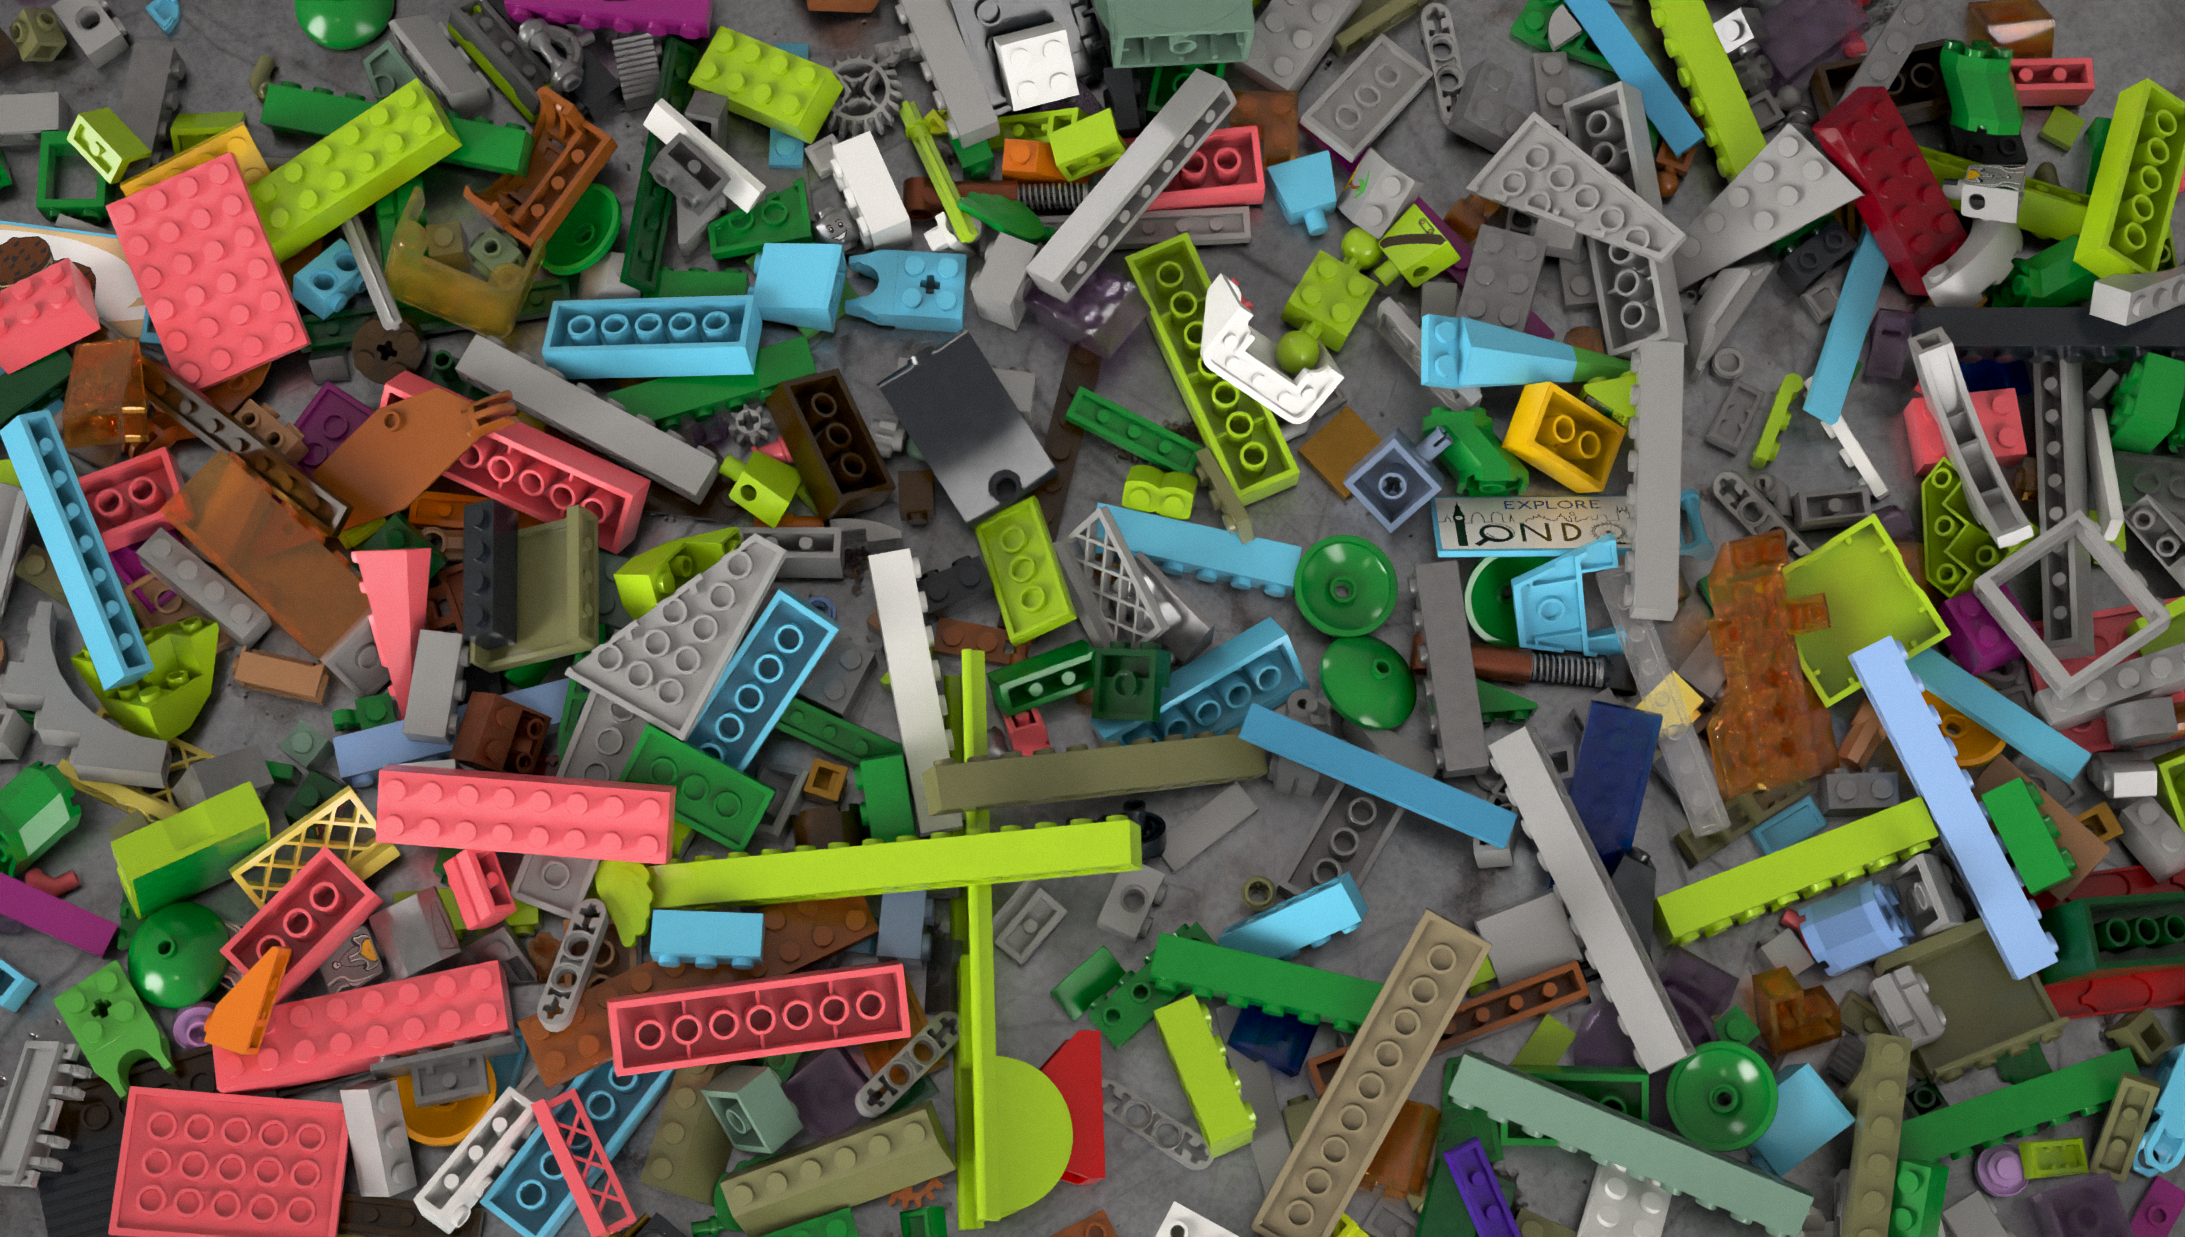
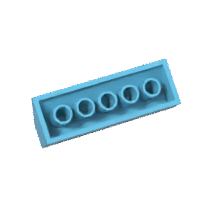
M1268 617L1170 674L1169 687H1162L1160 722L1090 719L1089 721L1100 744L1109 741H1120V746L1131 745L1132 740L1151 737L1152 743L1163 742V737L1175 734H1183L1184 739H1192L1194 734L1204 731H1215V735L1220 736L1226 735L1225 731L1242 727L1252 702L1272 710L1288 701V698L1294 691L1299 689L1307 690L1310 686L1288 634L1271 617Z

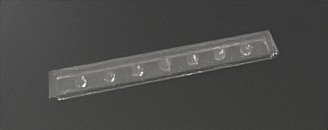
M1625 564L1619 565L1618 568L1597 572L1595 575L1596 581L1695 839L1730 828L1731 822L1653 621L1650 619L1630 618V606H1624L1625 586L1631 584V572H1625Z

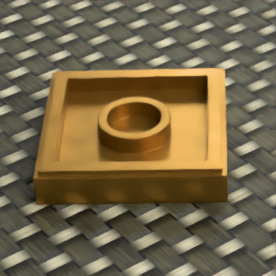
M1347 405L1303 444L1297 453L1346 501L1353 494L1343 484L1347 471L1378 445L1382 439Z

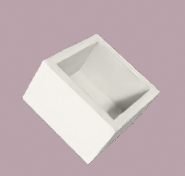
M1058 21L993 37L1006 102L1014 111L1079 95L1066 29Z

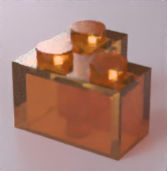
M1232 91L1237 104L1229 112V128L1257 125L1258 136L1262 139L1263 170H1267L1269 166L1297 159L1298 92Z
M1787 966L1752 975L1757 1027L1761 1031L1759 1035L1774 1057L1842 1038L1840 1008L1823 984L1803 990Z

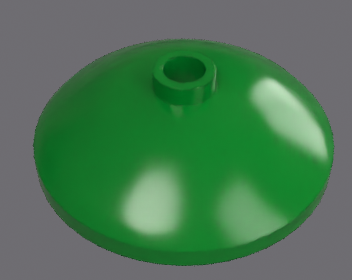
M295 0L296 17L305 33L316 43L337 50L357 48L375 39L387 26L394 9V0Z
M591 183L540 253H535L538 262L553 274L572 275L584 271L600 261L614 244L620 230L622 208L618 197L606 186Z
M1335 535L1315 543L1302 556L1295 570L1293 590L1299 610L1316 629L1338 638L1358 637L1373 632L1390 616L1397 600L1398 582L1389 558L1375 544L1357 536ZM1337 587L1345 589L1346 597H1339L1335 589Z
M1549 556L1482 557L1475 564L1464 585L1463 601L1466 619L1477 635L1493 645L1519 647L1511 579L1551 561L1552 559ZM1506 586H1511L1510 594L1503 596V589Z
M1370 635L1340 637L1324 652L1319 669L1323 691L1335 710L1351 723L1369 730H1389L1403 723L1410 716L1416 704L1417 687L1414 675L1409 670L1408 663L1397 650L1383 640Z
M194 902L171 903L153 912L135 932L128 951V973L136 991L148 1002L167 1009L189 1007L209 996L222 981L230 962L220 952L230 941V935L225 923L214 911ZM171 944L170 951L164 954L166 947Z
M1714 1041L1695 1047L1697 1053L1678 1062L1668 1080L1666 1101L1673 1123L1686 1139L1713 1151L1732 1152L1752 1145L1767 1132L1777 1112L1779 1100L1778 1087L1771 1069L1756 1052L1739 1043ZM1724 1094L1732 1097V1101L1728 1106L1719 1105V1098Z

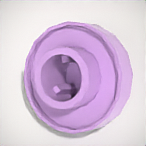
M200 1001L192 1006L180 1008L173 1018V1035L180 1046L191 1050L209 1045V1043L204 1042L207 1033L204 1031V1026L208 1015L214 1011L217 1004L210 1001Z
M2004 1143L1986 1150L1984 1149L1979 1153L1975 1161V1176L1978 1184L1993 1196L2008 1197L2018 1194L2029 1182V1180L2024 1178L2019 1148L2011 1143Z

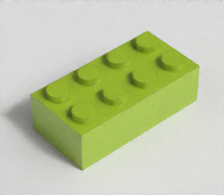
M720 25L688 81L696 91L728 96L729 111L811 145L844 88L829 68Z
M1192 994L1155 1010L1156 1031L1212 1158H1217L1253 1142V1130L1257 1129L1255 1124L1257 1121L1249 1101L1243 1103L1240 1096H1242L1240 1088L1242 1086L1235 1069H1227L1225 1065L1227 1063L1225 1057L1227 1052L1219 1034L1214 1037L1212 1036V1018L1205 1002L1198 1004L1195 995Z

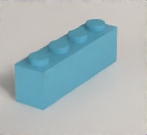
M1348 871L1226 927L1217 938V941L1222 947L1287 961L1298 955L1300 948L1311 944L1312 948H1316L1331 939V934L1342 930L1343 934L1356 930L1363 924L1362 920L1369 908Z

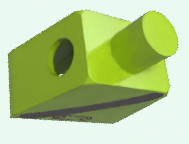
M1414 203L1379 241L1378 246L1388 257V260L1373 272L1385 287L1389 286L1401 275L1405 277L1412 287H1418L1458 262L1461 257Z

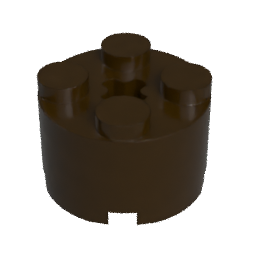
M399 311L403 321L399 324L400 328L396 331L393 329L385 330L378 314H374L362 324L355 334L352 343L354 366L369 380L385 385L386 382L405 370L414 374L423 361L427 347L425 335L417 321L407 313ZM387 341L393 342L392 348L394 351L391 354L385 351L386 347L383 346Z
M838 804L803 810L799 812L800 816L791 815L795 847L810 845L815 846L816 850L828 849V844L833 842L850 843V847L861 846L862 840L867 838L865 826L862 824L860 804H848V811H841L838 808Z

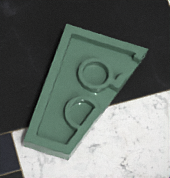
M389 40L363 60L376 99H385L415 78L423 82Z

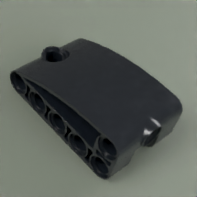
M966 327L935 347L931 345L921 350L907 361V365L877 383L895 414L971 530L1008 506L1017 503L1022 497L1059 474ZM1012 480L1015 482L1016 492L1012 497L1003 498L999 496L997 490L998 485L1002 481Z

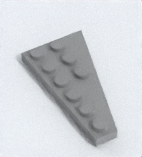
M1533 112L1465 188L1468 193L1663 264L1687 239L1683 231L1536 112Z
M1788 123L1684 231L1687 239L1672 255L1678 291L1685 290L1711 274L1738 262V260L1753 252L1765 248L1865 194L1792 124Z

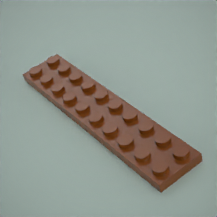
M864 896L770 904L752 912L763 914L766 923L763 966L754 965L752 970H737L732 968V964H717V968L703 969L696 967L695 963H681L679 967L670 968L660 966L658 962H653V959L583 991L574 1018L565 1030L559 1032L546 1030L542 1026L537 1013L518 1021L517 1024L547 1090L613 1060L606 998L798 973L879 934V927ZM559 1004L555 1012H548L550 1019H553L556 1014L562 1015Z

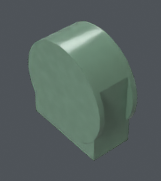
M1094 0L1097 13L1110 35L1113 69L1248 62L1255 32L1252 0Z

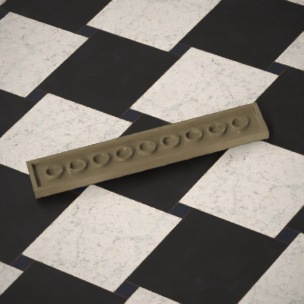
M1426 907L1253 1219L1250 1229L1264 1237L1331 1236L1491 949V942Z

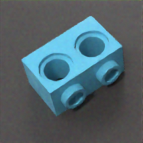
M340 238L294 275L293 298L323 320L333 312L341 311L353 295L362 293L367 289L350 245Z

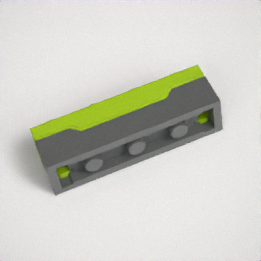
M461 0L452 5L447 25L448 32L531 124L537 122L541 105L536 91L546 86L562 96L563 91H557L551 83L549 75L551 71L531 49H526L521 45L515 31L486 0Z

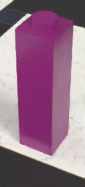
M0 872L1 915L94 956L103 957L118 924Z

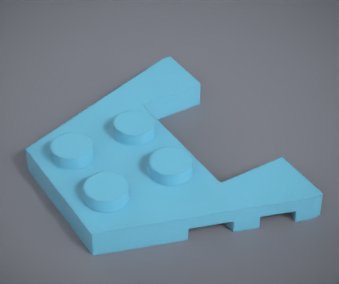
M1613 533L1604 535L1511 579L1519 647L1563 653L1564 650L1583 652L1584 656L1597 657V654L1626 655L1625 636L1622 626L1587 631L1582 573L1618 568L1617 545Z

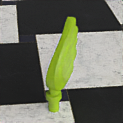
M602 860L594 876L598 894L615 923L622 945L628 949L634 948L637 945L638 936H644L649 930L648 920L652 917L653 913L651 905L656 897L649 886L653 878L652 873L645 865L639 862Z

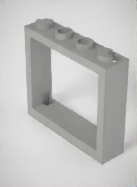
M2080 509L1975 579L1973 585V594L2061 701L2166 631L2171 621V613L2164 606V600L2160 597L2155 598L2147 589L2148 584L2139 571H2132L2124 562L2125 557L2120 548L2115 543L2109 544L2101 535L2102 529L2098 522H2093L2089 517H2086ZM2073 536H2076L2149 624L2071 676L1998 587Z

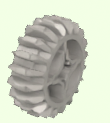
M859 51L857 58L851 59V55L846 52L844 55L845 61L843 62L834 57L832 60L833 68L824 67L829 68L844 88L841 91V96H843L841 106L838 109L833 106L824 122L828 123V130L832 133L839 129V136L842 139L848 133H852L853 138L859 134L874 130L883 135V124L893 127V116H899L901 109L899 104L904 101L903 94L900 93L903 89L902 82L896 80V70H888L889 65L886 60L877 63V56L874 53L868 59H864L863 52ZM878 83L885 91L881 104H878L873 96ZM857 94V99L852 98V96Z

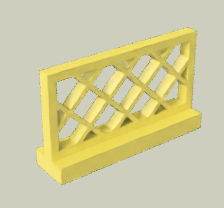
M101 704L96 715L102 719L106 717L111 718ZM119 724L120 729L126 730L122 725ZM176 737L168 741L169 748L174 747L181 750L183 757L182 761L170 765L169 772L185 767L187 770L192 763L216 757ZM187 754H190L194 757L187 758ZM70 755L67 760L62 759L57 766L74 789L128 814L138 809L153 822L181 812L180 808L174 804L172 798L174 793L172 788H169L168 781L165 790L150 795L143 791L142 786H137V789L131 785L81 781L78 779L75 767L70 765ZM168 797L169 803L161 799Z
M348 785L228 870L253 903L261 910L266 905L267 890L280 891L286 885L285 883L269 882L272 867L290 868L288 883L296 875L297 869H302L308 863L299 861L303 846L320 847V850L324 846L327 848L345 849L342 861L362 881L369 878L401 854L393 843L375 842L376 836L366 843L354 842L357 827L373 828L376 832L377 820L350 785ZM350 799L355 805L352 819L335 817L337 807ZM360 814H362L366 820L360 819ZM314 823L326 824L322 840L305 838L306 829ZM333 825L350 826L347 842L330 840ZM283 845H296L292 861L274 859L276 850ZM253 866L265 867L262 882L247 881L242 874ZM254 889L260 890L259 895L256 893Z

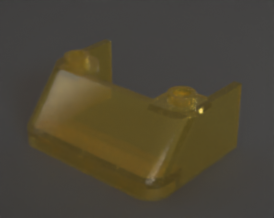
M415 186L394 231L383 272L393 298L485 337L493 336L497 339L507 337L516 323L546 255L545 240L537 238L524 268L513 263H502L493 269L488 282H485L424 256L429 240L426 230L417 223V220L426 201L422 188Z

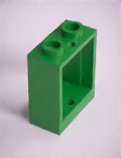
M42 131L36 208L46 220L56 223L59 214L74 219H81L88 223H99L102 219H110L106 205L115 202L116 183L109 184L99 172L96 199H53L56 157L82 155L66 139L70 131Z

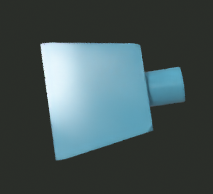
M1329 150L1267 167L1265 178L1267 186L1288 224L1295 225L1305 222L1310 236H1318L1327 232L1329 227L1325 216L1335 212L1337 203Z

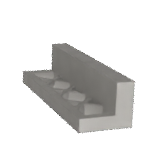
M0 482V626H2L31 511L22 487Z

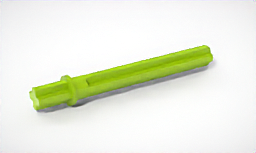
M906 100L901 103L903 107L899 111V115L906 127L905 135L909 140H912L959 241L962 243L967 241L972 243L978 235L977 228L970 214L957 207V203L962 197L930 133L931 125L928 120L923 118L916 102L908 103Z

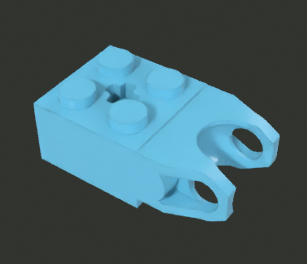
M881 249L864 255L849 256L850 270L872 277L878 282V286L873 293L867 296L845 300L846 314L862 317L877 325L895 326L896 329L958 332L964 328L968 281V259L966 254ZM934 289V294H927L926 291Z
M2185 1043L2164 1052L2165 1058L2158 1064L2152 1080L2160 1082V1091L2131 1166L2132 1170L2147 1178L2160 1171L2165 1173L2176 1167L2185 1155ZM2143 1148L2146 1164L2152 1166V1169L2144 1168L2138 1161V1154ZM2153 1150L2158 1154L2157 1161L2153 1156Z

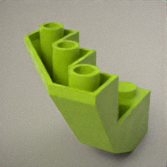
M1944 456L1921 484L1926 579L1950 599L1973 590L1975 579L2040 536V527L2026 516L2032 526L2034 536L2021 541L2017 545L1999 549L1984 524L1979 525L1969 510L1959 474L1950 460Z
M729 527L668 541L631 558L613 574L622 606L634 620L640 619L655 608L657 603L664 598L672 596L682 585L699 573H704L719 562L721 557L728 552L740 547L743 541L739 527Z
M193 616L183 621L139 630L155 669L135 683L104 691L86 644L82 647L81 652L70 657L74 667L111 718L129 732L138 736L170 741L191 727L211 694L219 626L217 621Z

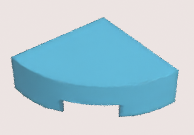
M154 0L144 7L167 36L174 30L180 18L179 0Z

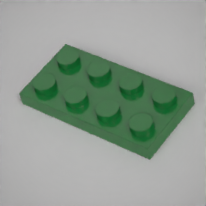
M650 722L646 725L617 780L620 782L676 786L674 819L736 852H744L777 790L692 744L678 739Z

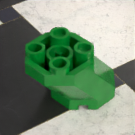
M1945 39L1939 63L1952 106L1950 124L1977 132V128L1986 129V134L2019 135L2023 127L2024 113L2011 70L2014 56L2013 50L2004 47H1993L1992 49L1993 43L1985 40H1972L1971 45H1965V42L1960 40Z
M2073 234L2029 259H2012L2011 263L2014 267L2000 284L1990 285L1988 292L1985 294L1989 300L1983 307H2078L2076 303H2085L2091 300L2094 282L2100 278L2073 261L2080 235Z
M1435 407L1430 410V416L1423 417L1421 423L1422 441L1435 431L1438 426L1445 429L1444 436L1449 433L1454 441L1453 444L1445 448L1436 457L1456 479V493L1463 494L1464 489L1468 490L1469 497L1510 496V490L1518 489V495L1526 493L1529 486V472L1511 452L1501 447L1503 442L1493 432V418L1486 416V409L1471 407L1465 411H1451V408Z
M37 761L27 766L0 791V872L12 878L24 872L64 834L78 826L82 811L79 804L74 807L72 806L70 798L76 795L74 788L53 764L43 767L44 762Z

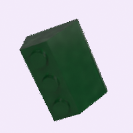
M1436 1159L1415 1237H1479L1447 1162ZM1496 1176L1511 1209L1517 1184Z

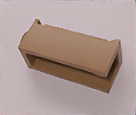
M243 646L241 655L235 657L232 665L234 680L243 688L323 705L332 671L324 663L316 665L311 661L257 649L251 651L247 646Z

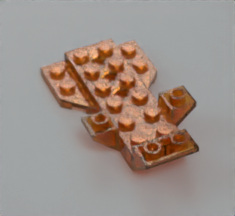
M1784 529L1723 542L1707 580L1714 616L1708 620L1715 656L1722 655L1728 683L1722 696L1725 701L1718 715L1712 716L1707 726L1720 798H1731L1756 790L1772 789L1822 775V772L1840 767L1829 707L1825 708L1813 686L1803 679L1795 635L1831 627L1825 592L1793 598L1787 597L1781 567L1790 564Z

